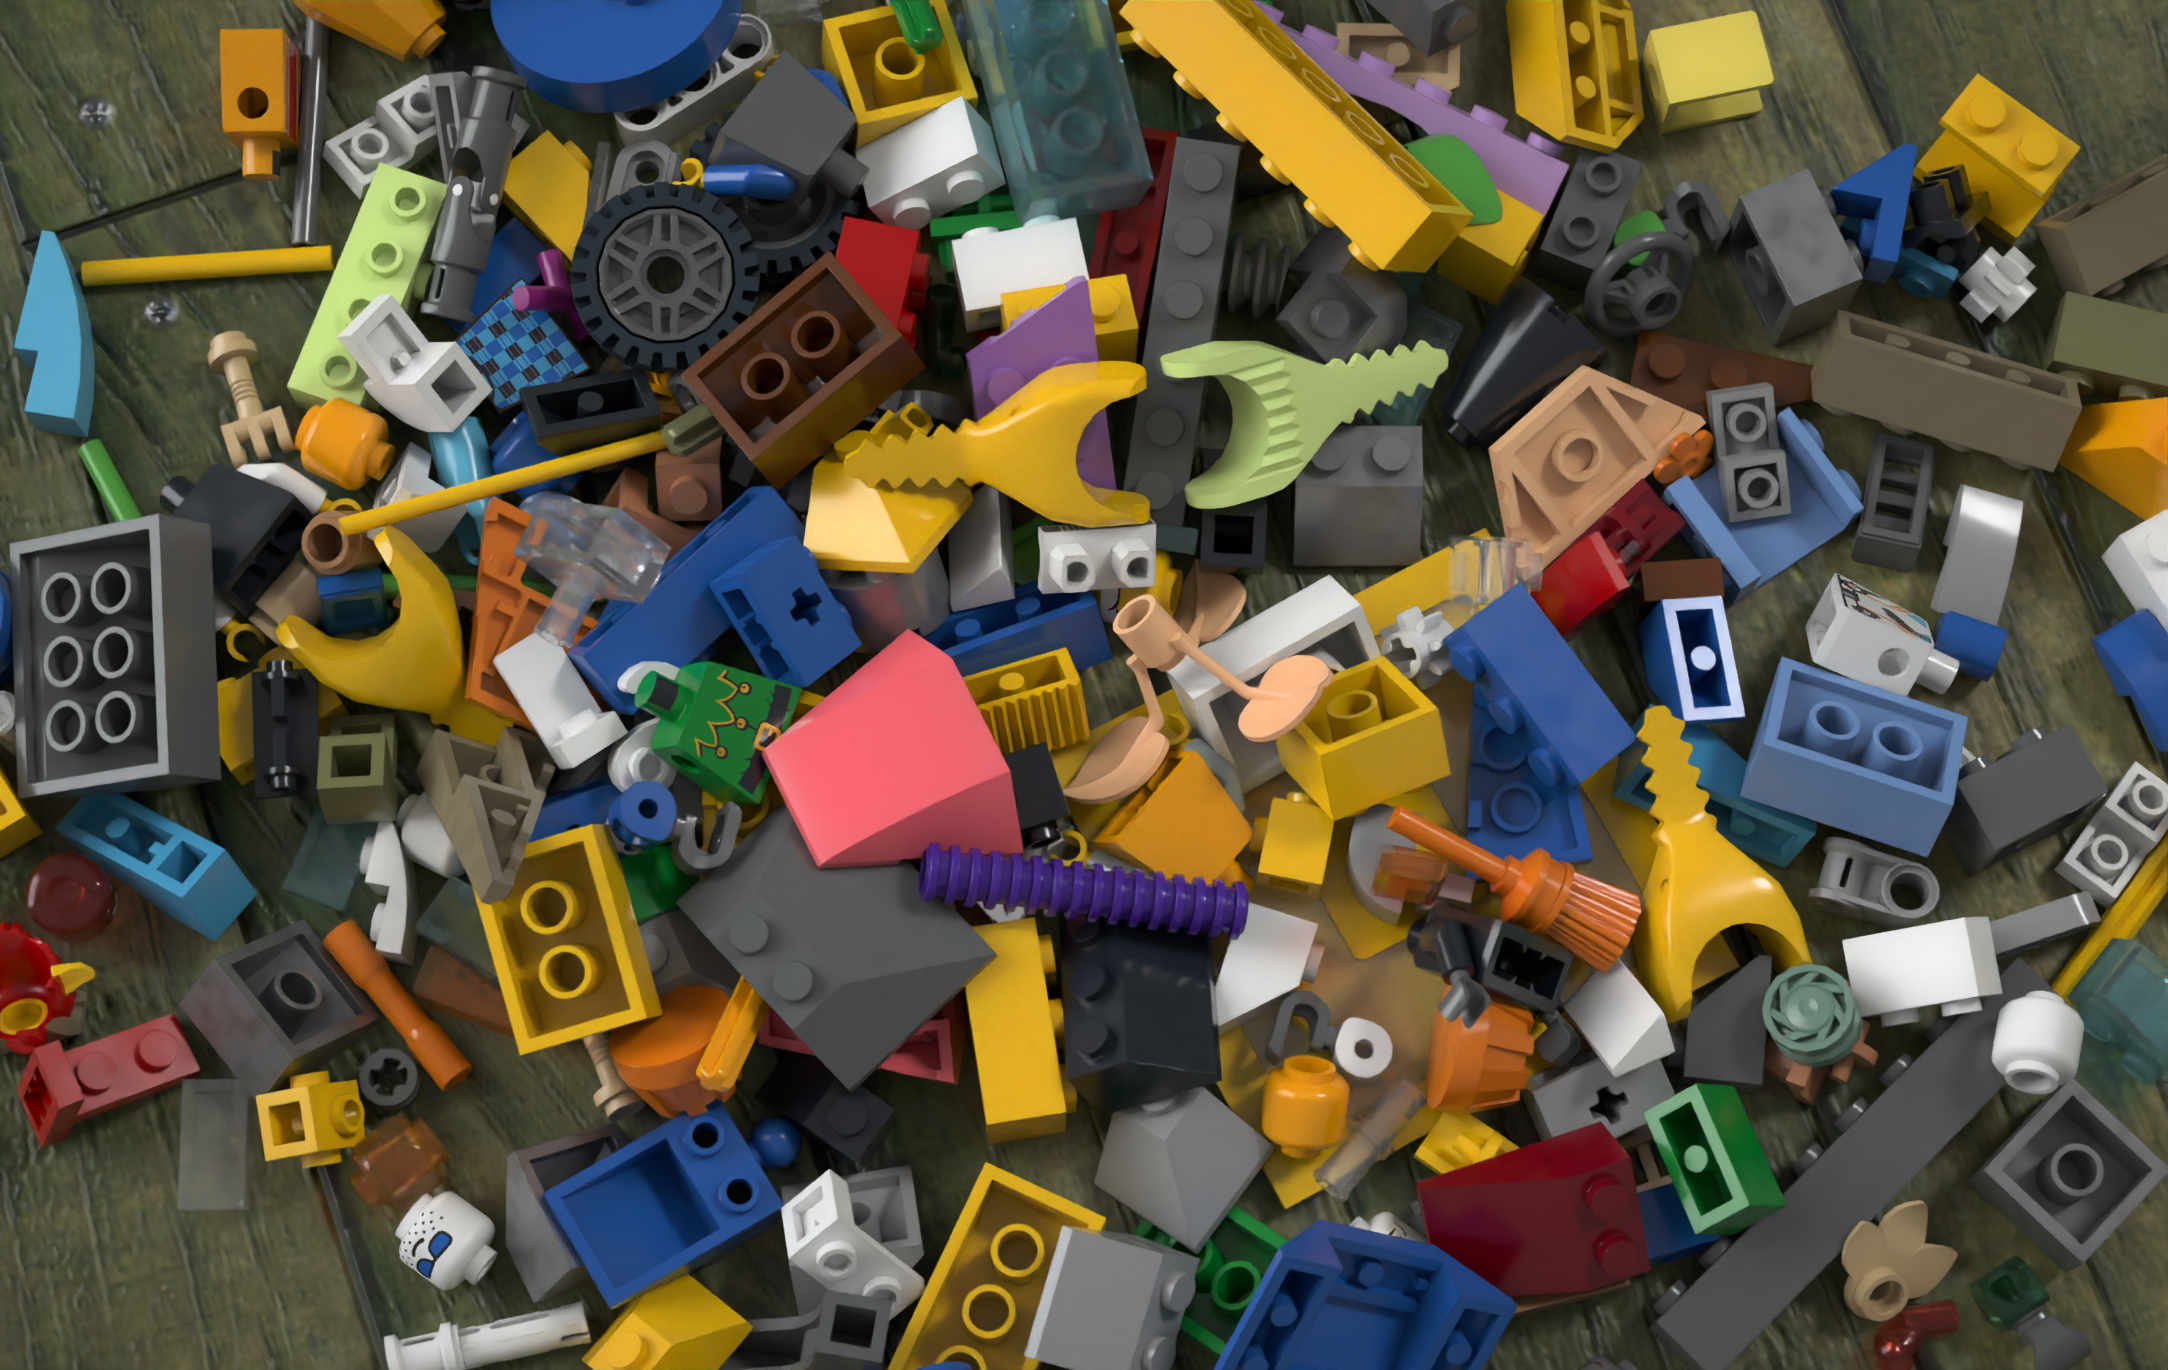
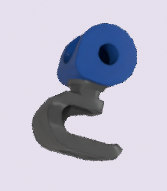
M644 780L634 783L613 800L608 812L610 829L619 841L641 850H649L660 843L670 841L672 842L670 855L673 862L684 874L693 878L701 877L714 871L729 859L742 818V811L734 802L730 801L722 806L715 813V823L706 852L700 850L695 843L694 828L697 816L689 813L682 817L677 816V806L673 795L665 786L656 781Z

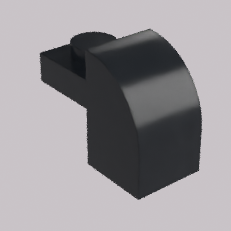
M1205 448L1203 473L1215 464L1225 449ZM1266 496L1234 506L1201 509L1199 572L1263 575L1267 523Z

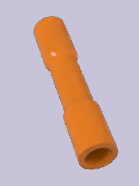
M353 919L341 923L325 937L322 943L355 985L363 989L404 1038L408 1050L442 1092L452 1089L473 1070L472 1064L441 1026L427 1016L392 973L387 960L375 950V945Z

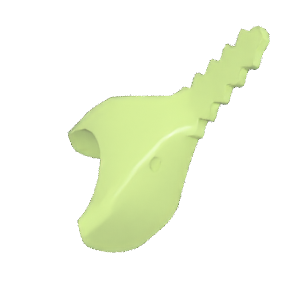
M1420 340L1416 343L1412 352L1406 346L1399 344L1395 347L1390 357L1384 350L1378 349L1373 353L1370 360H1367L1358 353H1354L1347 365L1343 360L1336 358L1323 365L1259 341H1212L1162 355L1160 358L1161 366L1166 376L1192 378L1213 375L1220 381L1227 392L1232 406L1233 423L1229 442L1222 456L1208 471L1193 478L1185 486L1186 503L1200 509L1224 508L1261 498L1284 489L1296 479L1341 422L1351 424L1357 410L1370 415L1378 400L1390 406L1393 404L1398 391L1402 395L1412 397L1419 383L1424 387L1433 388L1439 374L1448 368V356L1445 350L1432 348L1426 341Z

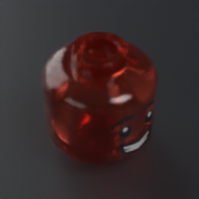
M74 852L61 853L43 860L32 871L25 887V904L32 920L54 939L68 943L86 942L102 934L113 921L118 907L117 889L110 875L88 856Z

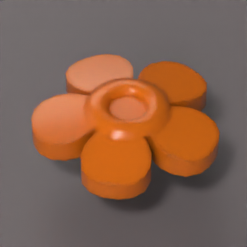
M1704 429L1697 432L1693 437L1687 432L1678 435L1669 446L1671 455L1661 459L1655 466L1654 478L1662 483L1664 489H1666V487L1686 474L1690 479L1691 477L1696 479L1702 475L1711 462V458L1707 454L1714 445V437Z

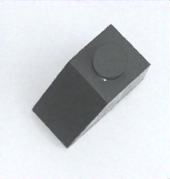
M1758 955L1691 1009L1689 1017L1680 1022L1679 1029L1670 1028L1669 1032L1675 1052L1666 1056V1067L1676 1068L1675 1087L1689 1088L1696 1083L1734 1086L1737 1094L1753 1095L1762 1086L1767 1031L1762 1006L1765 993L1770 986L1772 956Z

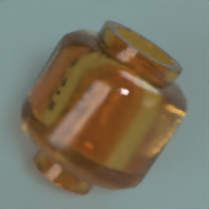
M395 1115L354 1145L352 1159L358 1171L351 1175L349 1179L372 1209L383 1201L392 1211L403 1213L412 1208L424 1194H430L445 1182L447 1170L444 1162L451 1158V1156L421 1116L411 1121L403 1115Z

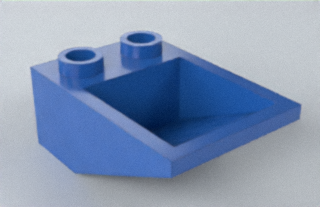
M715 1099L705 1105L707 1113L690 1118L687 1112H684L543 1193L545 1201L610 1310L727 1254L779 1223L782 1215L781 1208L784 1204L761 1166L780 1169L789 1166L796 1160L801 1151L802 1138L799 1129L793 1122L779 1116L765 1118L754 1127L749 1143L746 1144L721 1101ZM707 1130L715 1145L710 1148H701L694 1143L693 1138ZM739 1184L748 1197L749 1202L742 1205L732 1203L727 1197V1189Z

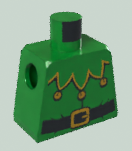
M705 661L683 665L678 671L675 681L660 673L650 671L639 684L634 703L636 707L660 718L651 741V750L655 755L721 803L727 804L732 801L738 806L760 804L771 775L761 754L768 745L788 729L802 689L726 665Z

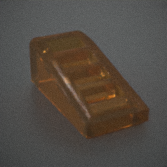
M1390 844L1379 845L1370 892L1374 896L1431 906L1435 904L1444 884L1448 864L1443 857L1436 855L1434 852Z
M431 945L413 986L415 995L422 1005L515 1039L503 993L445 950Z

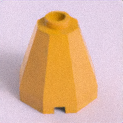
M292 0L309 18L402 62L415 54L421 60L426 58L437 48L447 34L441 28V25L446 20L447 13L440 0Z

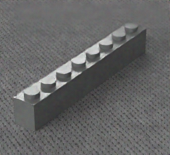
M2020 957L2015 959L2004 970L1998 966L2003 994L1980 998L1982 1011L1943 1017L1941 1014L1923 1033L1931 1044L1915 1060L1905 1051L1878 1078L1886 1089L1870 1105L1860 1096L1833 1123L1841 1134L1832 1144L1824 1150L1817 1142H1814L1788 1168L1797 1179L1782 1193L1787 1205L1786 1207L1749 1226L1735 1241L1728 1235H1722L1697 1260L1706 1270L1688 1288L1678 1279L1651 1306L1660 1317L1648 1330L1688 1370H1724L1843 1250L1845 1241L1860 1221L1870 1222L2007 1083L2005 1077L1998 1072L1992 1063V1050L2000 1009L2009 1001L2025 997L2027 993L2032 991H2048L2057 994Z

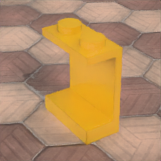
M1977 73L1940 119L1938 124L1945 128V130L1916 165L1913 176L1924 183L1923 176L1929 171L1964 164L1971 194L1988 191L1992 209L1983 217L1979 224L2012 247L2048 202L2081 147Z

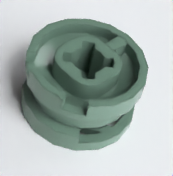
M1804 964L1791 967L1777 976L1765 993L1762 1006L1765 1026L1783 1055L1798 1065L1818 1068L1835 1064L1849 1055L1860 1039L1863 1025L1860 1006L1844 978L1827 966Z

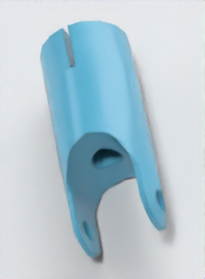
M467 416L453 432L426 433L439 484L447 489L495 476V473L492 471V458L480 418ZM501 494L469 502L467 512L453 530L457 536L463 559L473 567H478L479 557H474L471 554V549H476L480 556L484 508L488 499L492 497L502 500Z

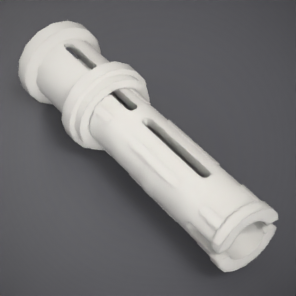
M583 1301L546 1311L497 1320L479 1326L459 1329L458 1324L452 1325L451 1322L440 1324L439 1330L433 1333L401 1340L395 1334L384 1337L389 1370H468L491 1363L544 1353L562 1347L591 1343Z

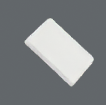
M987 484L972 495L974 502L948 532L950 606L953 612L1015 599L1011 506L1006 494Z
M1619 958L1612 964L1611 968L1607 969L1605 974L1595 971L1564 1007L1566 1016L1614 1077L1622 1076L1675 1052L1663 1011Z

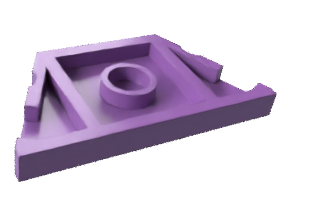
M1084 275L1073 277L1065 283L1067 288L1036 310L1031 307L1011 321L1009 328L1004 333L998 336H990L966 353L976 422L997 408L1038 375L1053 367L1074 363L1099 362L1088 281ZM1103 408L1094 415L1082 432L1076 453L1077 471L1079 477L1093 487L1117 490L1106 410Z

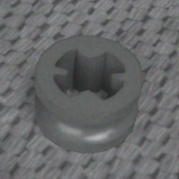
M387 1048L374 1052L364 1061L359 1073V1082L365 1097L375 1106L387 1111H396L411 1105L419 1096L422 1077L418 1066L411 1057L401 1050ZM388 1064H400L397 1070L402 1075L407 1074L406 1085H396L393 1090V1096H383L384 1089L379 1084L374 1086L375 1075L386 1074Z

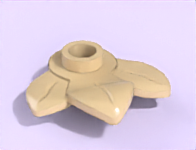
M1911 1201L1895 1206L1882 1218L1878 1227L1868 1221H1860L1848 1235L1842 1251V1264L1849 1275L1844 1287V1299L1847 1306L1857 1316L1873 1321H1886L1895 1317L1903 1310L1908 1299L1928 1294L1953 1266L1958 1256L1954 1249L1943 1245L1925 1243L1928 1206L1923 1201Z

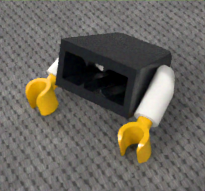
M219 463L210 466L197 484L184 476L172 478L164 486L160 495L162 508L170 512L171 516L211 524L215 632L220 630L227 637V650L232 657L240 662L250 663L243 655L238 653L235 647L236 638L241 633H255L258 640L264 646H267V641L260 629L251 624H241L234 615L238 611L241 615L247 617L255 607L256 602L302 547L303 532L309 522L315 517L314 514H320L325 511H362L361 506L355 500L349 498L331 501L326 497V489L283 463L244 464L237 470Z

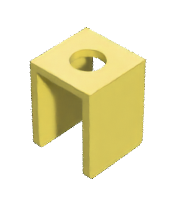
M1751 10L1650 30L1640 59L1644 81L1659 134L1758 115L1763 107L1759 89L1771 87L1774 81L1757 14Z

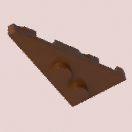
M1641 329L1639 332L1628 385L1700 415L1706 422L1701 428L1710 426L1706 391L1768 382L1773 386L1775 410L1806 403L1807 407L1820 404L1814 402L1812 396L1810 373L1814 365Z

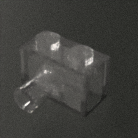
M542 498L512 553L557 586L546 610L533 630L546 641L562 648L571 649L574 638L594 600L601 601L602 598L643 604L648 593L658 583L661 568L672 548L620 508Z

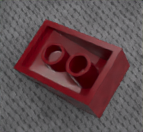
M1601 1121L1415 1183L1427 1243L1437 1246L1507 1296L1591 1291L1651 1270L1631 1157Z

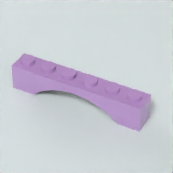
M1252 0L1349 95H1356L1389 107L1419 125L1429 135L1434 133L1449 134L1466 142L1480 158L1495 188L1538 211L1545 218L1571 164V161L1560 157L1565 146L1534 131L1530 132L1527 140L1504 130L1508 123L1507 118L1477 104L1474 105L1471 113L1448 103L1452 92L1420 77L1413 87L1392 77L1396 68L1392 63L1366 51H1362L1359 60L1336 50L1340 42L1339 38L1309 24H1306L1303 33H1300L1280 23L1284 12L1262 1Z

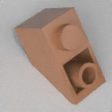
M721 435L687 457L674 456L668 448L657 451L655 471L659 516L699 534L727 509L724 436Z

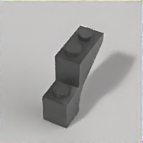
M825 1289L822 1303L816 1309L804 1315L787 1318L746 1320L754 1328L718 1370H881L892 1301Z

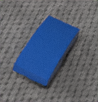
M2140 609L2091 639V642L2117 694L2131 696L2159 752H2168V634L2148 609Z

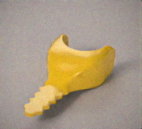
M1127 361L1074 363L1053 367L1038 375L976 423L969 419H964L955 432L941 424L929 437L918 429L914 430L906 442L900 440L897 435L890 434L881 446L866 438L856 451L850 452L845 456L844 468L846 474L853 479H860L869 489L875 487L883 478L894 489L901 486L907 478H910L917 487H923L931 478H935L943 487L947 488L959 477L968 486H974L979 482L985 483L1051 521L1087 528L1144 524L1150 520V501L1147 497L1135 492L1093 487L1079 477L1076 453L1082 432L1096 413L1115 401L1131 397L1147 388L1146 369L1140 364Z
M387 525L374 538L379 553L398 583L402 600L400 617L391 627L377 636L356 641L329 637L293 614L287 615L277 624L275 631L280 643L321 683L354 702L429 714L433 724L449 725L451 734L496 746L505 725L512 728L514 726L513 722L465 700L468 658L454 595L448 579L406 534L394 526Z
M1660 705L1652 706L1645 711L1644 725L1637 734L1638 739L1648 746L1641 762L1653 772L1651 778L1645 783V788L1656 795V799L1648 813L1658 819L1660 823L1652 834V838L1658 844V848L1641 900L1640 908H1642V911L1637 918L1632 939L1644 989L1661 1008L1667 1023L1671 1024L1689 1017L1693 998L1692 974L1696 959L1705 944L1721 930L1732 925L1741 924L1758 937L1767 956H1772V966L1778 975L1791 967L1813 963L1800 917L1781 884L1716 830V817L1704 810L1710 794L1696 787L1701 770L1688 764V759L1693 752V745L1680 739L1681 733L1685 728V722L1672 716L1671 711L1666 706Z

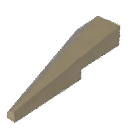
M506 725L496 746L435 729L415 772L481 903L490 905L507 898L514 886L516 873L523 861L524 851L535 827L546 796L545 791L554 773L556 762L539 735Z

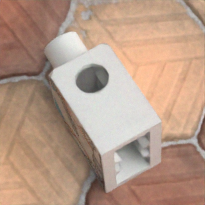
M1834 573L1805 625L1813 662L1853 680L1905 697L1908 695L1914 682L1943 695L1951 685L1959 667L1958 660L1933 648L1934 642L1928 623L1925 620L1837 573Z

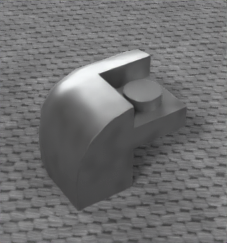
M1323 225L1288 268L1302 286L1275 320L1299 344L1293 354L1326 365L1334 358L1343 360L1347 365L1354 353H1358L1367 360H1370L1377 349L1384 350L1390 357L1395 347L1399 345L1407 328V296L1393 271L1379 269L1375 272L1359 262L1348 249V245L1352 240L1336 225L1333 228Z

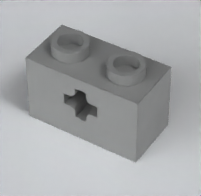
M1591 1047L1577 1053L1562 1068L1558 1067L1555 1063L1530 1075L1525 1089H1520L1541 1141L1600 1121L1614 1138L1626 1133L1631 1137L1647 1134L1651 1130L1643 1113L1675 1095L1660 1059L1622 1076L1614 1077ZM1602 1088L1611 1094L1602 1099L1604 1110L1598 1113L1590 1107L1599 1102L1597 1091Z

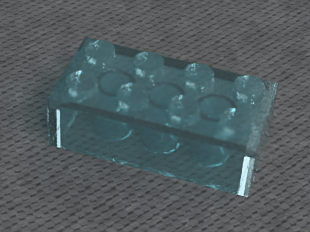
M961 0L1018 225L1023 226L1027 221L1045 215H1055L1060 219L1138 206L1154 178L1107 0Z

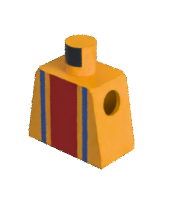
M220 29L223 133L238 149H243V178L255 181L280 179L281 149L298 148L303 55L283 29ZM267 110L263 116L257 118L261 112Z

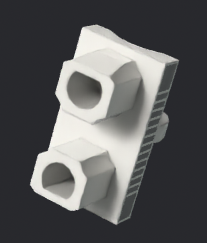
M1151 518L1144 524L1087 528L1068 524L1038 527L1040 547L1038 588L1042 594L1087 592L1089 590L1127 587L1139 588L1155 585L1156 524Z

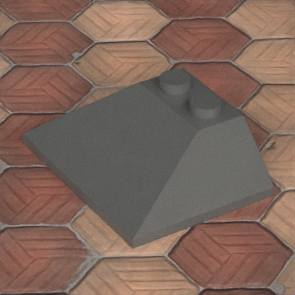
M785 802L733 849L729 859L723 865L707 873L676 901V904L850 1092H853L998 956L951 905L943 904L942 897L935 896L932 902H924L922 900L921 894H919L920 872L907 859L901 860L898 865L818 869Z

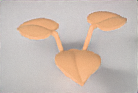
M1195 559L1182 585L1179 604L1173 618L1152 595L1148 594L1131 600L1117 614L1113 622V630L1134 653L1128 658L1126 664L1136 675L1149 712V719L1142 716L1133 717L1113 727L1091 751L1076 778L1067 787L1062 789L1063 794L1067 799L1079 803H1108L1121 799L1139 789L1159 768L1169 750L1170 744L1163 734L1158 733L1163 727L1165 720L1146 670L1147 668H1156L1158 671L1165 672L1177 666L1188 655L1241 697L1250 701L1239 716L1238 727L1242 734L1253 742H1268L1277 739L1297 726L1316 705L1322 695V690L1331 683L1333 672L1324 661L1317 657L1296 655L1273 664L1263 676L1259 688L1244 684L1198 648L1200 642H1209L1218 638L1231 626L1241 612L1247 595L1244 585L1232 575L1199 572V559Z

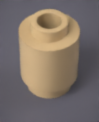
M294 558L256 602L258 609L248 620L278 646L282 644L276 635L275 628L289 614L296 615L313 627L318 628L323 621L316 578L331 575L317 571L309 562L304 566Z

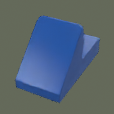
M1903 144L1842 181L1830 192L1838 215L1862 219L1856 246L1861 256L1865 257L1864 273L1862 274L1864 280L1886 284L1897 264L1917 145Z

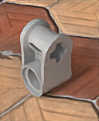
M1827 837L1822 845V851L1826 854L1817 887L1809 889L1806 898L1809 904L1822 911L1841 917L1860 919L1894 931L1922 925L1939 900L1940 887L1936 876L1929 868L1920 863L1879 852L1866 844L1851 839ZM1844 868H1846L1847 874L1845 877V881L1843 887H1840L1839 883L1842 877V873ZM1898 884L1911 886L1920 895L1921 907L1915 910L1900 908L1892 900L1890 888Z

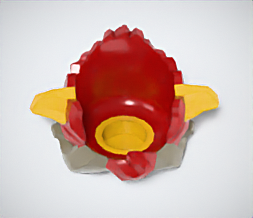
M5 921L0 924V1055H6L12 1051L25 1057L31 1055L34 1048L56 1040L69 1039L83 1033L88 994L77 988L83 983L94 979L96 973L92 967L81 962L63 964L47 942L44 943L39 937H32L27 930H22L19 923L13 922L10 926Z

